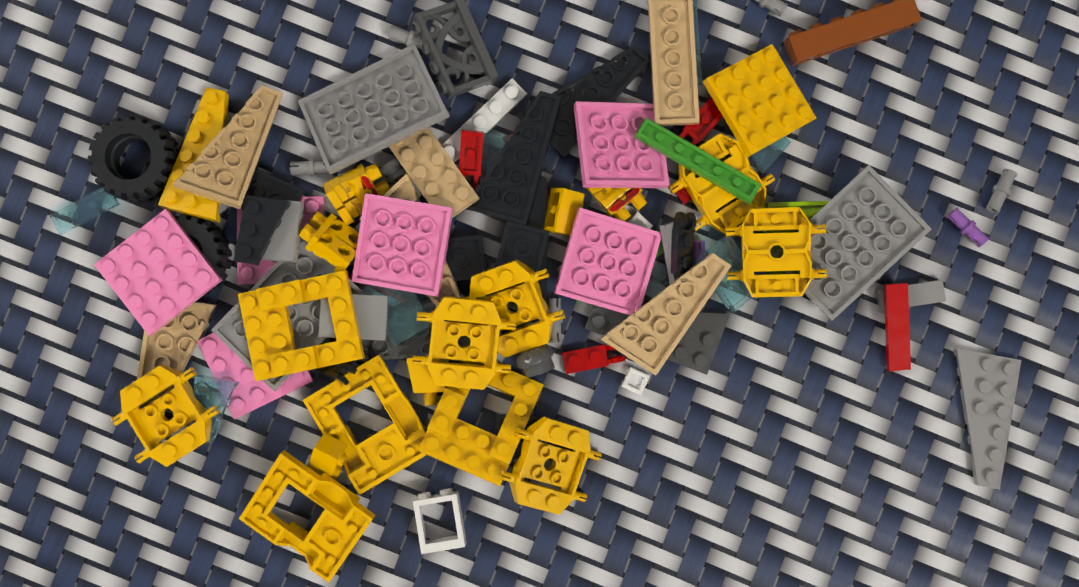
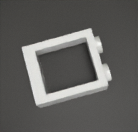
M448 488L440 490V494L431 495V492H424L418 494V497L413 500L421 554L466 546L467 541L458 491ZM452 501L457 535L426 540L421 506Z

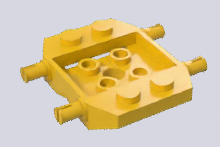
M720 133L698 146V148L719 160L730 153L731 157L724 160V163L762 184L752 202L747 204L740 199H736L716 212L717 209L736 197L701 176L695 178L694 175L696 174L680 164H678V181L668 186L672 194L685 188L701 213V218L696 220L695 232L701 227L709 225L724 234L728 232L725 231L726 227H736L741 224L750 209L765 208L766 186L774 182L775 178H771L773 175L769 173L760 179L759 175L750 166L749 160L739 142Z
M800 207L750 209L742 225H739V227H726L725 231H734L726 232V237H741L742 270L728 271L727 275L735 276H727V281H742L752 298L803 296L812 279L827 278V274H818L827 273V269H813L811 259V235L826 234V224L812 225ZM798 230V232L753 234V231ZM773 246L782 248L783 255L780 258L771 256L770 249ZM799 271V274L754 275V272Z
M518 259L473 275L471 277L470 294L464 297L494 301L500 318H503L505 321H516V326L539 318V322L515 329V331L512 330L504 334L499 332L497 352L504 358L549 343L553 323L565 319L563 310L551 313L542 297L538 280L548 278L549 273H546L548 270L545 268L534 272L533 269ZM524 282L523 284L517 285V286H515V287H512V288H509V289H506V290L497 292V293H495V294L486 296V295L491 294V293H494V292H496V291H499V290H502V289H505V288L511 287V286H513V285H516V284H519V283ZM508 302H515L518 305V311H510L507 306Z
M444 296L431 313L417 312V321L432 323L429 355L427 354V357L413 355L412 365H426L435 385L484 390L495 373L510 374L511 365L498 364V361H496L500 330L515 331L516 321H505L503 318H500L494 301ZM461 336H467L471 342L468 346L463 347L458 344V339ZM440 358L482 362L484 366L440 362Z
M164 364L159 365L120 391L122 412L112 417L111 420L114 425L118 426L128 419L145 447V450L134 456L135 459H138L136 460L137 463H142L151 457L167 467L210 440L211 418L219 414L220 410H216L218 408L216 405L206 410L195 398L192 386L188 379L197 375L196 371L192 372L195 370L193 367L182 373ZM172 385L175 386V388L165 393L155 401L151 402L144 408H140L142 404L152 399L162 391L166 390ZM167 408L173 412L172 420L167 419L165 416ZM194 420L196 421L195 423H193L192 425L188 426L187 428H185V429L182 430L181 432L177 433L176 435H174V436L171 437L170 439L166 440V441L163 442V443L161 442V441H163L164 439H166L167 437H169L170 435H172V434H174L175 432H177L178 430H180L181 428H183V427H185L186 425H188L189 423H191L192 421H194Z
M542 417L529 426L527 430L517 427V432H514V436L523 439L521 456L514 464L512 473L502 470L500 472L502 475H499L500 480L509 482L514 501L520 505L558 515L573 500L585 502L586 499L584 498H587V494L576 491L588 458L599 461L601 458L598 456H602L601 452L591 450L589 431L548 417ZM538 439L573 449V451L538 441ZM551 458L552 465L549 468L545 469V461ZM524 478H529L543 483L560 487V489L556 490L535 483L524 481Z

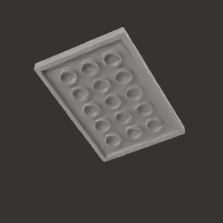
M415 44L298 100L330 175L450 117Z
M870 165L866 166L809 219L812 225L826 224V234L811 235V259L813 269H827V273H818L827 274V278L812 279L804 293L830 321H833L932 230ZM779 247L771 256L780 258L783 255L782 248ZM783 271L785 274H799V271Z
M300 238L298 263L278 261L249 291L335 273L334 269L336 267L324 258L316 256L313 251L309 252L306 250L305 247L308 242ZM349 278L352 294L367 295ZM321 299L288 306L296 350L321 345L327 339L326 337H318ZM238 302L211 330L253 371L240 303ZM292 374L263 381L273 391H277Z

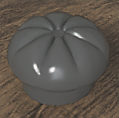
M541 345L523 351L517 357L516 365L518 368L523 369L526 377L546 373L555 368L551 358L554 351L548 345Z

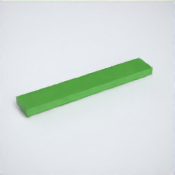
M645 118L635 134V139L747 204L752 202L762 185L648 118Z

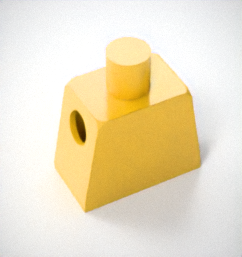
M407 358L413 392L424 393V406L437 405V392H444L447 386L435 385L426 365H412L413 358ZM440 358V362L450 363V359Z

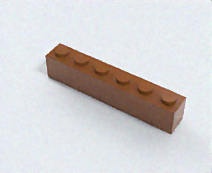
M891 0L892 3L886 5L884 2L873 5L870 10L864 11L859 9L852 12L849 17L843 18V16H838L831 19L828 24L823 25L820 22L810 26V30L802 32V29L791 32L784 42L791 65L795 66L915 26L922 20L915 0Z

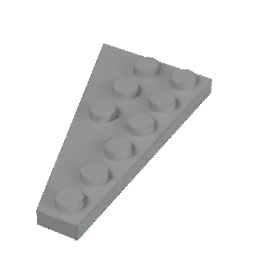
M953 348L958 363L957 374L960 376V393L964 419L968 427L969 435L967 438L972 453L971 464L974 483L978 486L1000 490L1021 360Z

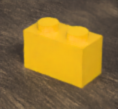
M551 188L543 230L570 237L577 210L584 206L585 194L565 188Z
M324 433L313 449L308 467L320 476L326 473L334 480H337L342 472L341 467L348 456L345 454L348 445Z

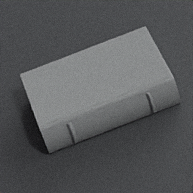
M289 201L291 205L288 210L286 209L280 226L276 228L272 235L271 242L262 260L298 263L301 238L299 234L304 217L303 202Z

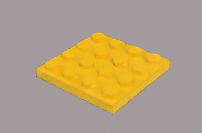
M773 44L703 81L747 158L816 119L815 114Z

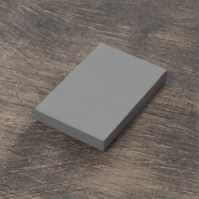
M352 294L361 339L386 341L389 296ZM328 298L321 299L318 337L336 338Z

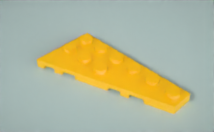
M206 87L158 203L161 208L220 223V215L218 213L219 204L221 203L175 188L173 183L201 155V152L214 137L225 128L229 95L226 91Z

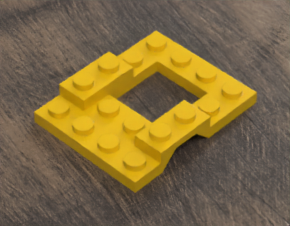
M346 270L267 286L238 294L255 381L365 358ZM328 298L336 341L296 350L288 306Z
M380 354L357 367L355 374H345L344 376L349 381L347 386L335 380L303 399L304 404L322 434L326 433L348 445L345 454L348 456L344 467L347 476L359 495L426 456L418 451L426 434V428ZM371 385L393 423L358 444L348 425L344 424L335 406Z
M458 361L459 364L484 366L482 362ZM511 371L510 374L495 373L488 386L514 397L497 436L457 419L470 392V388L447 386L431 418L418 451L500 487L503 481L499 479V475H502L500 472L502 470L507 471L521 439L515 437L514 432H517V427L525 430L544 384L514 371Z
M283 450L239 519L273 544L290 546L305 556L309 569L329 583L376 515L358 503L360 497L326 473L320 476ZM288 484L325 509L310 532L294 521L287 524L271 512Z

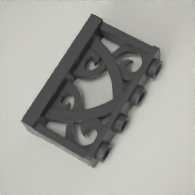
M455 0L423 12L415 13L411 23L412 29L416 35H419L421 49L425 55H428L430 69L433 74H436L439 80V89L442 94H445L447 99L485 85H491L496 81L499 75L465 0ZM453 12L454 16H452L447 22L441 17L442 15ZM433 19L438 21L443 27L441 29L438 25L431 24L435 31L429 32L425 24L428 20ZM452 28L455 32H457V29L460 28L463 35L459 36L452 31ZM447 34L458 42H467L469 47L465 49L462 55V63L442 53L443 43ZM467 55H473L475 61L469 59V64H467ZM460 72L464 73V82L461 85L451 83L450 74H454L457 80ZM469 74L482 75L481 78L469 82Z

